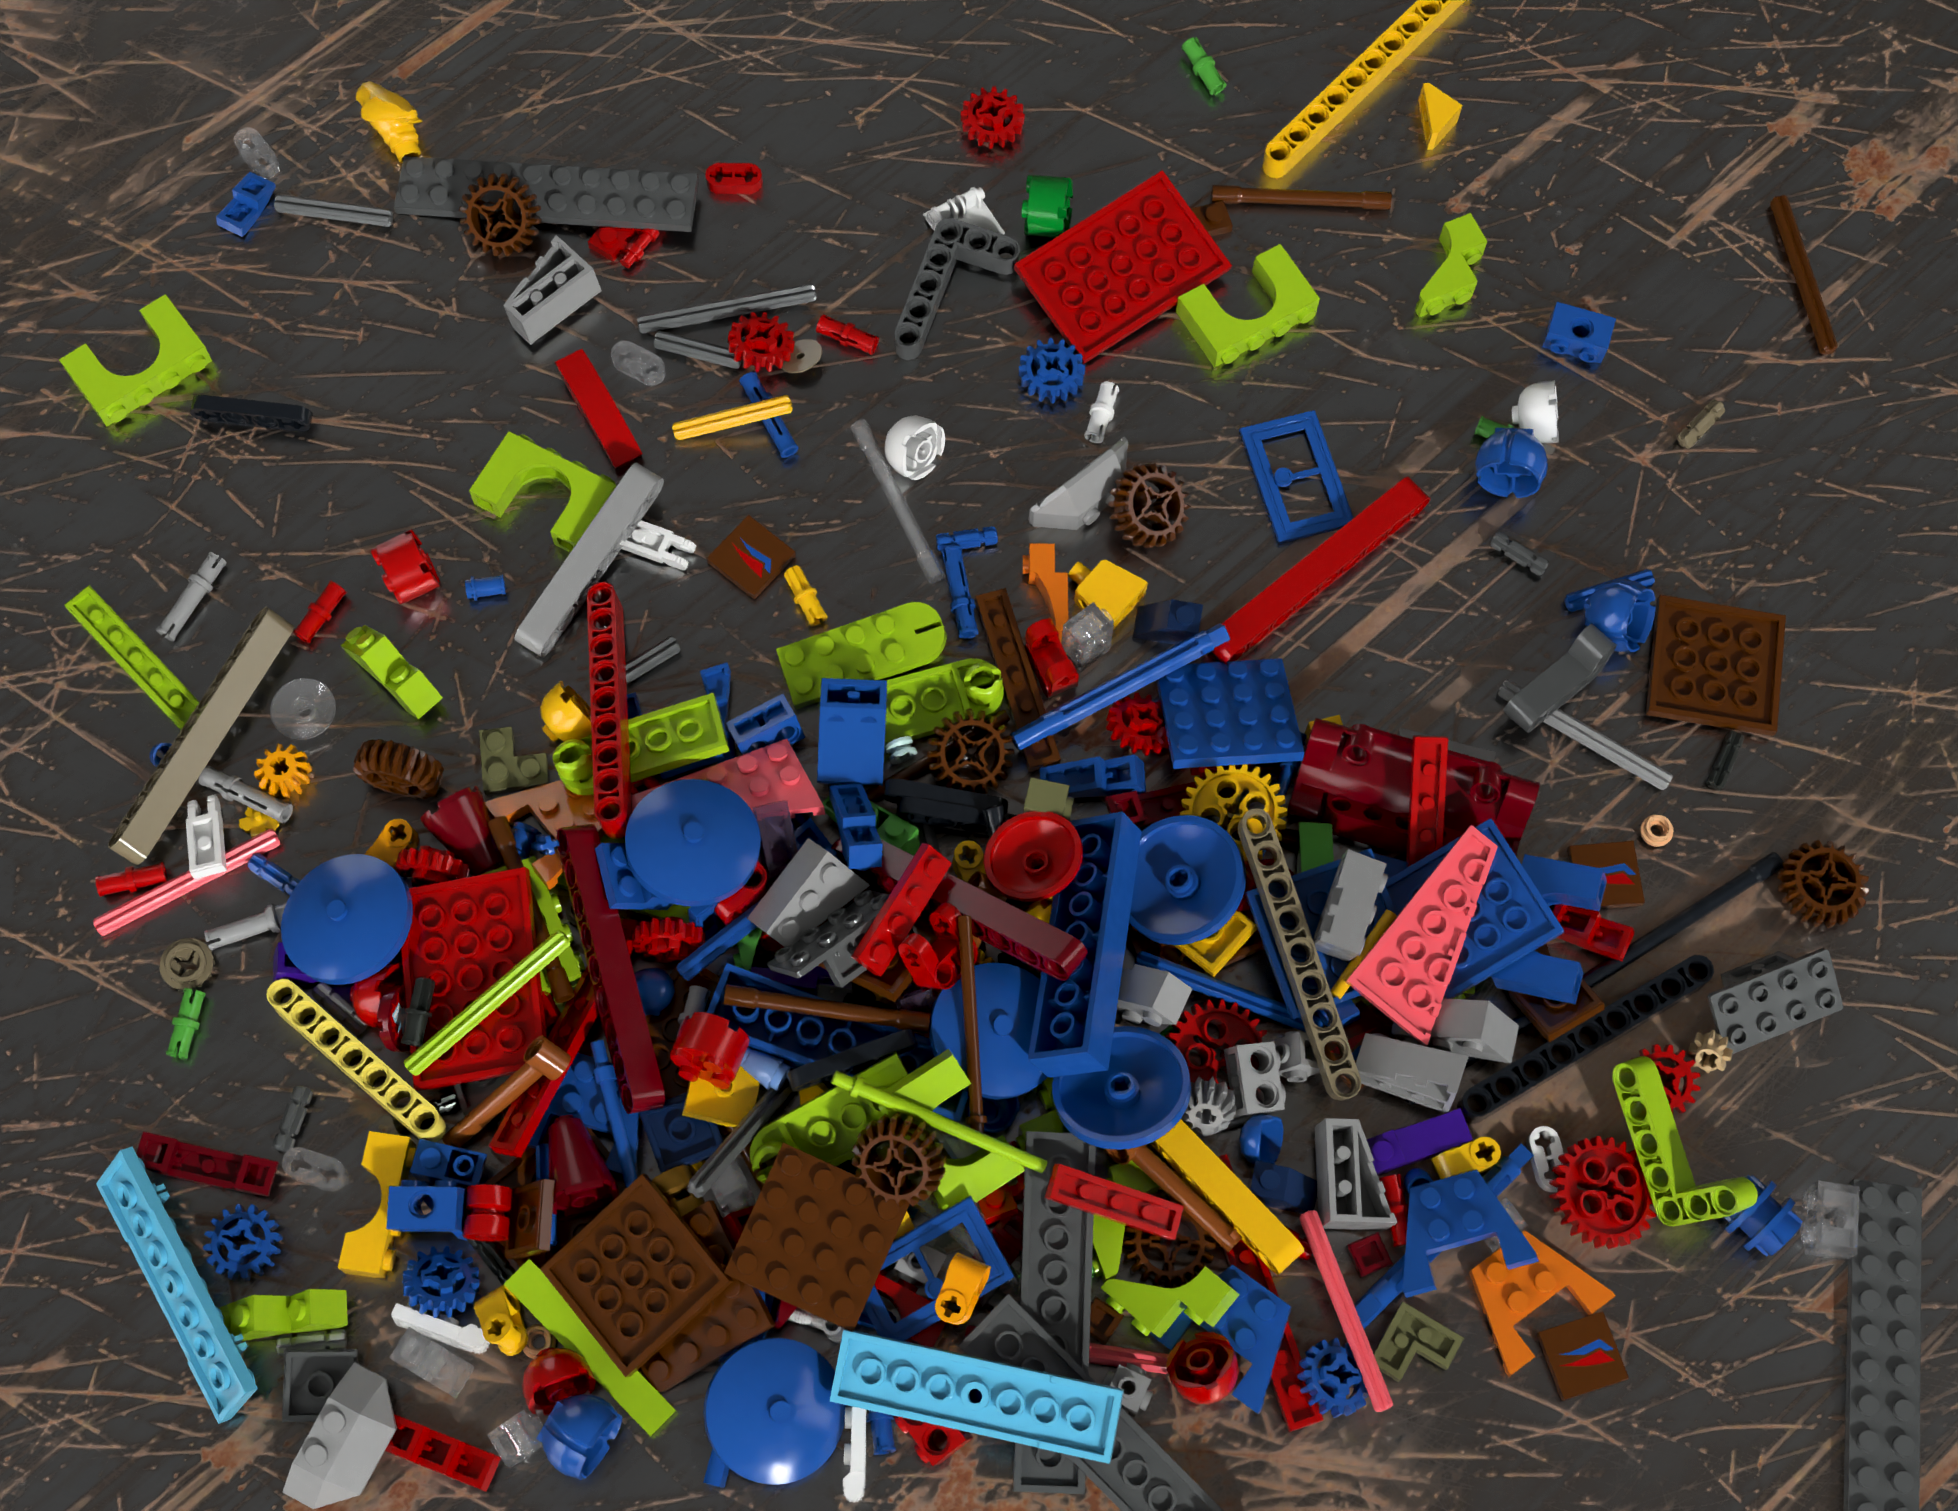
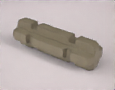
M1715 399L1711 400L1686 426L1688 429L1684 428L1677 435L1678 444L1687 449L1691 448L1716 422L1715 420H1718L1725 413L1724 404Z

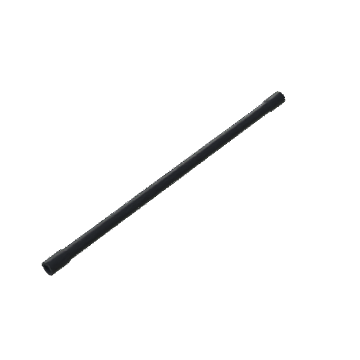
M1771 852L1749 866L1740 875L1631 943L1623 961L1609 957L1584 973L1582 979L1592 989L1757 883L1763 882L1784 868L1783 860L1777 853ZM1523 1013L1512 1019L1519 1025L1517 1036L1534 1026ZM1468 1057L1465 1069L1481 1060V1058ZM1404 1099L1409 1106L1415 1104V1102Z

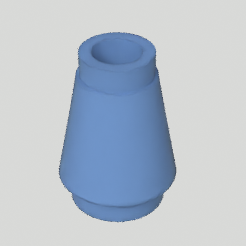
M749 1047L740 1065L767 1090L773 1088L776 1091L781 1088L787 1078L786 1074L791 1069L790 1066L785 1064L784 1059Z

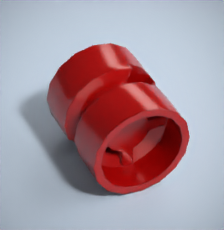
M488 1184L468 1186L465 1206L471 1211V1214L467 1215L464 1220L463 1237L470 1240L489 1242L508 1240L510 1218L505 1216L504 1213L511 1210L512 1189L505 1186Z

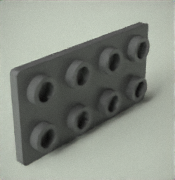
M871 890L861 892L855 896L854 902L848 907L832 912L828 916V921L804 932L801 936L802 939L793 946H786L777 951L775 954L776 958L767 964L772 971L801 978L823 962L835 986L842 988L867 970L851 956L890 894Z
M1825 948L1796 959L1777 951L1722 973L1720 975L1724 988L1709 993L1707 996L1717 1034L1729 1038L1726 1048L1732 1049V1054L1843 1009L1830 952Z

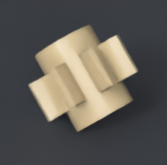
M1711 1030V1032L1704 1035L1698 1032L1695 1037V1043H1690L1688 1054L1695 1055L1694 1061L1696 1063L1693 1066H1698L1705 1070L1707 1074L1716 1069L1724 1071L1726 1061L1731 1060L1733 1053L1732 1049L1726 1048L1729 1038L1722 1037L1715 1033V1030Z

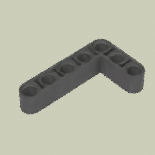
M945 218L939 221L894 332L896 354L904 360H912L921 353L957 260L999 274H1012L1015 272L1014 264L1019 261V243L1012 237L954 218ZM953 235L955 238L948 240L943 238V236ZM974 244H981L984 247L980 249H975L971 246ZM1003 253H1009L1012 255V257L1003 258L1000 255ZM940 260L945 262V264L939 266L933 264V262ZM932 286L935 290L928 292L922 290V288ZM922 312L925 316L916 318L912 314ZM906 338L915 340L912 344H904L901 341Z

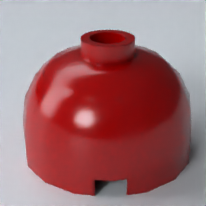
M389 962L379 972L364 980L355 982L352 986L350 1000L356 1015L366 1025L383 1029L382 1022H378L377 1018L379 1003L384 992L389 987H395L396 984H404L403 967H400L401 963Z
M1215 1332L1194 1334L1196 1339L1190 1340L1187 1343L1183 1339L1175 1345L1169 1353L1166 1368L1171 1383L1183 1398L1196 1404L1208 1405L1219 1402L1230 1394L1235 1387L1239 1367L1236 1353L1225 1336Z
M549 1347L541 1350L525 1369L522 1390L531 1413L536 1414V1410H542L544 1416H549L557 1401L584 1394L587 1389L591 1395L595 1389L596 1381L586 1360L578 1352L566 1348Z

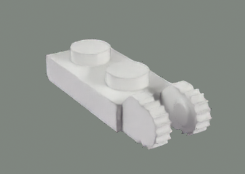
M642 520L637 524L630 537L620 543L623 546L621 549L659 563L664 562L680 570H686L689 562L680 556L669 553L670 546L672 545L688 553H694L696 548L693 542L674 535L673 531Z
M216 794L207 797V814L201 815V808L196 800H191L187 803L188 819H186L189 871L194 880L227 871L221 805Z
M396 1303L391 1313L397 1326L471 1353L474 1352L475 1354L478 1353L479 1355L489 1348L490 1342L485 1340L482 1328H478L474 1324L460 1327L458 1326L460 1322L452 1317L448 1318L447 1315L440 1314L439 1318H433V1316L426 1314V1312L420 1314L419 1305L410 1307L408 1303L406 1306Z
M852 1406L845 1407V1429H851V1443H844V1465H850V1473L843 1478V1495L846 1496V1500L855 1503L862 1500L861 1498L864 1497L863 1494L865 1493L863 1489H865L867 1410Z

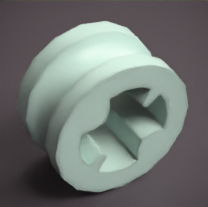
M910 736L894 739L885 746L886 753L891 754L889 757L891 764H900L916 756L917 750L915 747H911L913 740Z

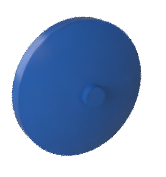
M700 779L673 781L651 791L633 810L625 833L626 857L635 878L646 890L656 897L682 906L714 904L729 898L739 891L748 882L757 866L761 846L758 822L747 803L725 786Z
M1192 815L1165 818L1151 824L1142 831L1129 923L1140 934L1161 944L1185 945L1211 936L1231 919L1244 895L1246 865L1240 848L1229 833L1211 820Z
M348 854L320 864L297 884L284 908L281 936L288 957L307 976L326 984H351L374 975L391 962L407 939L413 918V903L410 890L404 879L395 869L383 860L373 856Z
M983 963L975 965L982 1097L988 1099H1009L1021 1096L1037 1087L1047 1078L1043 1072L1028 1060L1040 979L1025 969L1011 964ZM960 978L951 988L942 989L937 996L930 1015L929 1038L934 1056L936 1057L949 1049L967 1076L962 982Z
M1119 1026L1114 1027L1109 1069L1107 1071L1053 1077L1052 1094L1061 1122L1074 1136L1096 1147L1121 1150L1149 1144L1168 1133L1180 1121L1187 1109L1191 1095V1081L1185 1058L1170 1040L1159 1033L1145 1028Z
M784 1338L757 1340L740 1347L730 1354L714 1373L704 1400L705 1430L712 1449L718 1458L737 1475L757 1483L772 1485L795 1482L812 1474L821 1467L835 1450L845 1423L846 1405L830 1402L835 1370L831 1364L812 1347Z

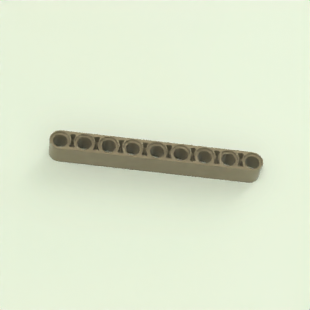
M267 606L259 611L109 840L108 848L136 866L147 858L290 637L294 625Z
M1251 809L1241 818L1237 827L1244 852L1326 1091L1335 1100L1350 1099L1358 1094L1362 1085L1355 1060L1272 819L1262 809ZM1251 818L1258 819L1263 826L1262 832L1258 834L1250 832L1247 828V820ZM1258 851H1269L1274 859L1273 864L1269 866L1261 864L1257 857ZM1270 882H1278L1284 887L1285 893L1282 898H1276L1270 894L1268 889ZM1281 914H1290L1295 919L1296 925L1293 930H1286L1281 926L1279 921ZM1292 946H1301L1306 951L1307 957L1305 962H1296L1291 957L1290 951ZM1304 978H1311L1317 983L1318 989L1315 995H1309L1303 991L1302 980ZM1316 1010L1324 1011L1327 1014L1329 1022L1326 1028L1318 1027L1314 1023L1313 1014ZM1329 1042L1336 1044L1340 1050L1339 1058L1336 1061L1328 1059L1324 1053V1047ZM1339 1075L1346 1076L1351 1082V1089L1347 1094L1341 1093L1336 1088L1335 1082Z

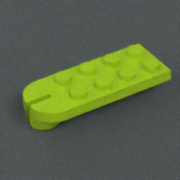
M910 602L777 648L776 651L794 707L797 710L820 702L822 678L883 680L931 663L942 653L946 644L947 634L942 620L934 608L925 603Z
M969 658L886 680L887 714L885 746L894 739L904 736H910L912 740L933 735L935 734L933 729L936 726L945 731L946 728L941 720L947 717L952 723H955L953 712L956 711L960 712L963 720H965V711L967 709H972L974 719H976L978 712L981 710L985 711L984 721L995 715L1002 705L1004 696L1001 671L985 660ZM992 685V686L989 687V688H985V689H982V688H981V687H985V686Z
M714 693L628 719L631 782L730 751ZM592 734L580 740L570 739L562 742L553 754V761L564 786L570 792L577 795L594 794Z
M896 1052L852 1077L860 1076L864 1078L865 1083L885 1090L908 1075V1072ZM834 1086L771 1121L758 1131L750 1147L752 1171L759 1169L762 1163L778 1155L783 1143L834 1166L842 1164L855 1156L852 1152L853 1146L857 1142V1137L862 1129H865L870 1121L874 1119L878 1121L883 1116L878 1108L880 1104L859 1095L856 1098L849 1095V1091ZM773 1164L759 1171L756 1178L765 1183Z

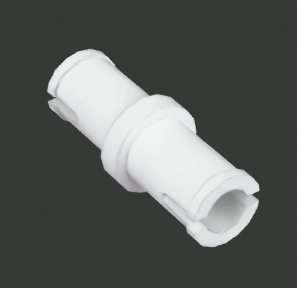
M1105 381L1100 384L1096 402L1091 405L1089 411L1091 418L1084 437L1085 439L1090 438L1089 441L1092 443L1103 442L1108 422L1113 419V406L1119 393V387L1117 385L1114 386L1115 383Z

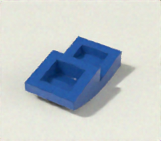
M249 172L232 189L233 199L216 216L217 225L243 237L268 204L276 188L275 183Z

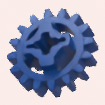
M1049 338L1048 344L1045 345L1041 340H1037L1036 349L1031 346L1027 347L1026 355H1021L1020 357L1021 366H1019L1018 375L1022 377L1021 386H1029V396L1038 393L1040 402L1045 397H1050L1051 403H1055L1058 396L1063 401H1066L1068 392L1073 395L1077 394L1078 386L1083 385L1085 365L1082 364V354L1074 355L1076 346L1071 345L1066 348L1064 347L1065 340L1061 339L1059 344H1054L1053 338ZM1033 365L1035 366V371L1037 372L1035 377L1031 370ZM1068 365H1070L1072 369L1071 376L1069 375V370L1067 369Z
M236 1204L235 1213L233 1214L227 1209L222 1210L224 1219L219 1221L213 1218L211 1222L216 1227L215 1230L205 1231L204 1234L211 1239V1243L204 1245L203 1250L213 1253L209 1256L207 1262L212 1266L218 1264L215 1272L221 1276L228 1271V1278L232 1281H236L239 1274L246 1282L250 1281L251 1272H255L260 1277L263 1276L262 1266L266 1264L273 1267L275 1263L270 1259L271 1255L281 1254L282 1251L274 1246L275 1242L283 1239L281 1234L273 1232L279 1226L278 1222L275 1220L268 1221L271 1214L266 1210L258 1214V1207L253 1204L249 1206L247 1212L240 1204ZM235 1223H238L236 1226H234L233 1228L229 1229L232 1225H234ZM257 1224L262 1227L265 1240L259 1238ZM247 1238L252 1243H254V1245L244 1244L238 1247L232 1241H244ZM221 1245L225 1246L229 1251L227 1255L228 1262L222 1254ZM259 1255L255 1260H253L252 1262L248 1263V1261H249L250 1259H252L253 1257Z
M432 1246L429 1255L421 1251L417 1252V1261L409 1260L407 1270L403 1271V1296H409L408 1305L412 1307L419 1304L420 1314H424L427 1310H432L433 1318H437L440 1311H445L448 1318L452 1317V1309L455 1308L463 1313L466 1302L473 1304L475 1293L479 1292V1268L473 1267V1258L469 1257L463 1260V1250L459 1249L455 1254H451L449 1246H445L443 1252H437V1249Z
M1334 1338L1329 1342L1324 1339L1305 1351L1307 1357L1299 1361V1365L1305 1371L1298 1374L1297 1379L1305 1381L1306 1386L1301 1388L1300 1392L1310 1393L1312 1396L1308 1401L1310 1406L1319 1403L1320 1414L1323 1415L1331 1409L1332 1417L1337 1418L1343 1413L1345 1416H1349L1356 1412V1409L1358 1410L1367 1404L1364 1398H1367L1369 1395L1348 1342L1340 1347L1338 1338ZM1325 1357V1360L1322 1361V1367L1317 1368L1321 1358ZM1349 1388H1354L1351 1396L1346 1399V1396L1350 1394Z

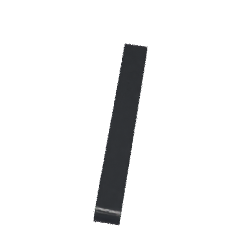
M1693 955L1608 1005L1605 1007V1010L1551 1042H1546L1469 1088L1459 1099L1457 1109H1462L1467 1123L1476 1124L1699 991L1714 974L1712 962L1702 955ZM1688 968L1696 969L1701 975V980L1693 978L1689 974ZM1661 984L1669 985L1674 991V996L1665 994ZM1634 1000L1642 1001L1647 1007V1012L1639 1011L1634 1005ZM1607 1016L1616 1018L1620 1028L1615 1029L1611 1027L1607 1022ZM1579 1033L1588 1034L1593 1041V1045L1584 1044L1579 1038ZM1551 1049L1560 1050L1565 1056V1061L1559 1062L1555 1060L1551 1054ZM1529 1065L1534 1067L1538 1073V1078L1528 1077L1524 1072L1523 1066ZM1496 1082L1505 1083L1510 1089V1095L1500 1094L1496 1089ZM1467 1099L1478 1100L1482 1105V1111L1475 1112L1471 1110L1467 1104Z

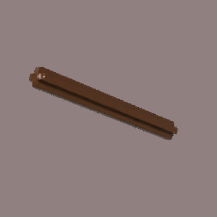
M1786 195L1775 196L1770 205L1819 351L1822 355L1832 354L1838 348V344L1788 197Z

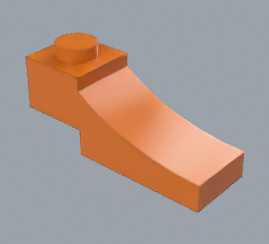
M1029 543V555H1023L1022 573L1029 575V585H1035L1041 593L1049 610L1050 617L1059 633L1060 642L1067 643L1069 632L1068 572H1055V544Z

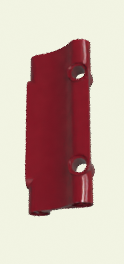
M1315 718L1287 813L1311 821L1319 818L1320 823L1332 824L1333 835L1407 856L1413 739L1375 729L1365 724H1355L1351 727H1346ZM1448 750L1443 846L1460 837L1470 825L1477 827L1492 818L1517 856L1519 843L1536 802L1540 783L1505 773L1502 767L1495 762L1485 761Z

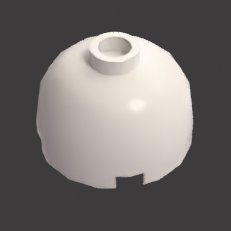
M1555 380L1531 384L1520 394L1518 405L1512 406L1513 424H1519L1520 429H1533L1534 436L1541 443L1559 442Z
M914 415L902 418L887 433L884 449L887 461L894 470L912 480L924 478L935 468L936 465L930 463L935 459L936 455L942 456L946 440L944 429L934 421Z

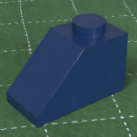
M1170 599L1138 606L1132 638L1176 645L1199 633L1203 604Z
M1261 1161L1254 1162L1250 1172L1248 1189L1265 1206L1300 1214L1314 1210L1317 1196V1180L1289 1167Z

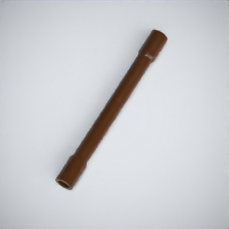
M1212 185L1211 203L1224 201L1225 204L1263 203L1390 210L1392 194L1391 192L1381 191L1343 192Z
M500 816L490 820L488 826L496 847L502 855L506 869L524 867L507 817ZM531 886L538 947L550 934ZM557 956L544 969L555 1002L563 1003L571 1000L575 994L567 973Z
M726 984L723 1004L891 1026L899 1030L913 1029V1032L928 1033L930 1013L905 1009L893 1010L760 991L756 988Z

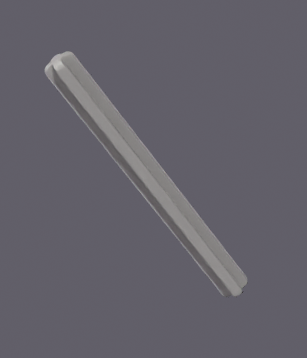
M1505 680L1498 690V696L1509 702L1523 688L1510 680ZM1557 709L1543 721L1660 790H1665L1672 780L1673 776L1668 771L1560 709Z

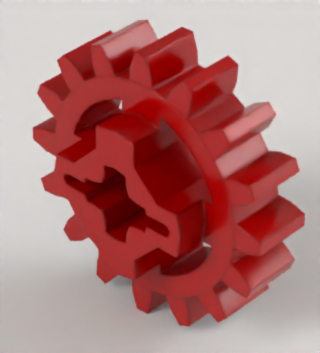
M993 86L991 92L988 93L984 88H981L979 96L972 92L970 94V101L963 102V110L961 111L962 131L968 132L969 140L977 138L978 146L980 147L984 142H987L989 149H993L994 143H999L1002 148L1005 147V140L1007 139L1012 143L1015 142V134L1021 135L1022 125H1024L1025 120L1023 104H1017V96L1008 97L1007 89L997 93L996 86Z
M751 312L750 319L742 315L740 316L739 323H732L731 331L728 334L729 353H735V362L744 361L743 368L745 369L753 365L755 366V372H759L761 367H765L768 372H772L773 365L781 369L783 368L784 361H790L795 341H793L794 332L787 331V322L779 324V316L777 315L769 319L767 312H763L762 317H757L754 312ZM743 336L745 337V342L741 340ZM778 342L781 344L779 348L777 347Z
M1135 693L1133 699L1127 695L1121 701L1114 702L1106 718L1108 721L1106 730L1113 731L1111 739H1120V748L1123 749L1128 745L1131 747V753L1135 754L1140 749L1145 756L1149 755L1150 749L1159 754L1162 747L1168 748L1169 744L1160 700L1153 702L1151 701V695L1148 694L1143 699L1139 693Z
M425 845L420 846L419 851L414 848L409 850L402 849L398 854L395 865L397 872L403 873L405 877H412L411 882L417 886L467 878L470 872L469 865L463 864L462 860L453 859L455 854Z
M670 916V918L665 917L662 920L652 918L651 922L641 921V926H634L632 947H635L636 953L643 952V957L645 958L654 956L657 962L683 961L705 943L706 933L703 932L702 927H695L694 922L683 923V919Z
M1655 1044L1651 1047V1054L1644 1048L1639 1050L1640 1056L1650 1058L1655 1063L1659 1075H1667L1666 1087H1663L1672 1114L1674 1113L1673 1108L1679 1113H1684L1686 1109L1683 1103L1694 1104L1696 1101L1690 1095L1691 1091H1700L1701 1088L1693 1084V1079L1700 1077V1073L1691 1072L1690 1069L1696 1062L1694 1060L1684 1061L1683 1058L1686 1053L1684 1050H1679L1674 1054L1673 1045L1671 1044L1666 1045L1663 1052L1659 1044ZM1657 1058L1671 1060L1675 1065L1671 1067L1663 1066ZM1683 1077L1684 1085L1682 1092H1680L1678 1088L1680 1078Z

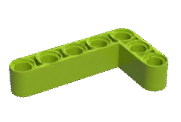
M1639 1056L1615 1066L1612 1073L1613 1083L1656 1214L1663 1224L1674 1227L1728 1217L1753 1206L1757 1202V1189L1745 1177L1731 1178L1701 1185L1695 1184L1658 1069L1650 1058Z

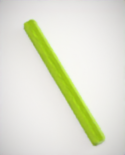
M560 930L555 931L406 1058L404 1065L407 1070L415 1076L423 1072L567 949L571 944L568 937Z

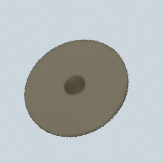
M812 339L795 341L791 359L789 362L784 361L783 368L781 369L788 373H801L809 370L821 359V345Z

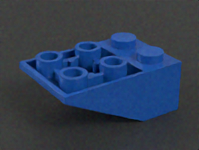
M822 678L817 783H862V785L883 786L887 714L886 680Z

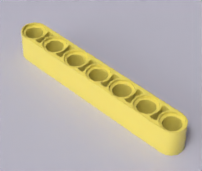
M279 979L269 986L266 993L267 1000L279 1016L418 1139L438 1142L442 1139L446 1132V1123L436 1108L292 981ZM292 994L288 1002L280 1004L282 997ZM316 1014L312 1022L303 1024L307 1016ZM333 1035H339L335 1043L326 1045L328 1038ZM359 1055L363 1056L360 1063L349 1066L352 1058ZM387 1076L384 1084L372 1087L378 1077ZM411 1097L408 1105L403 1108H396L399 1100ZM429 1118L435 1119L430 1128L420 1129L423 1121Z

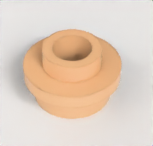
M1650 815L1641 823V837L1651 846H1664L1673 837V826L1665 816ZM1651 828H1658L1661 836L1654 835L1651 832Z
M534 1324L526 1329L528 1341L523 1352L529 1358L534 1359L543 1349L556 1347V1338L542 1324ZM538 1336H543L545 1338L544 1346L539 1349L534 1348V1339Z

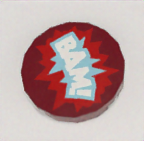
M396 984L395 987H389L384 992L377 1012L378 1022H382L383 1031H379V1037L384 1046L392 1052L410 1051V1045L401 1043L407 1018L404 984Z

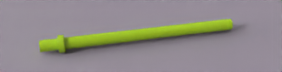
M837 1070L833 1075L831 1084L849 1091V1095L856 1098L859 1095L903 1115H913V1119L917 1121H926V1124L1041 1174L1047 1166V1160L869 1085L860 1076L853 1078Z

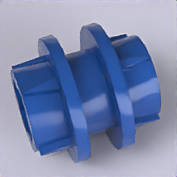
M1753 1174L1751 1176L1748 1175L1745 1178L1749 1179L1757 1189V1202L1745 1210L1724 1217L1728 1221L1724 1230L1730 1234L1740 1227L1749 1236L1742 1247L1747 1251L1756 1247L1766 1257L1768 1255L1772 1256L1794 1236L1802 1226L1801 1223L1803 1221L1791 1210L1795 1205V1201L1789 1197L1779 1204L1770 1195L1777 1186L1772 1180L1764 1185Z

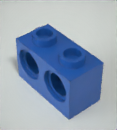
M784 694L726 722L727 728L741 755L786 738L790 745L806 738Z

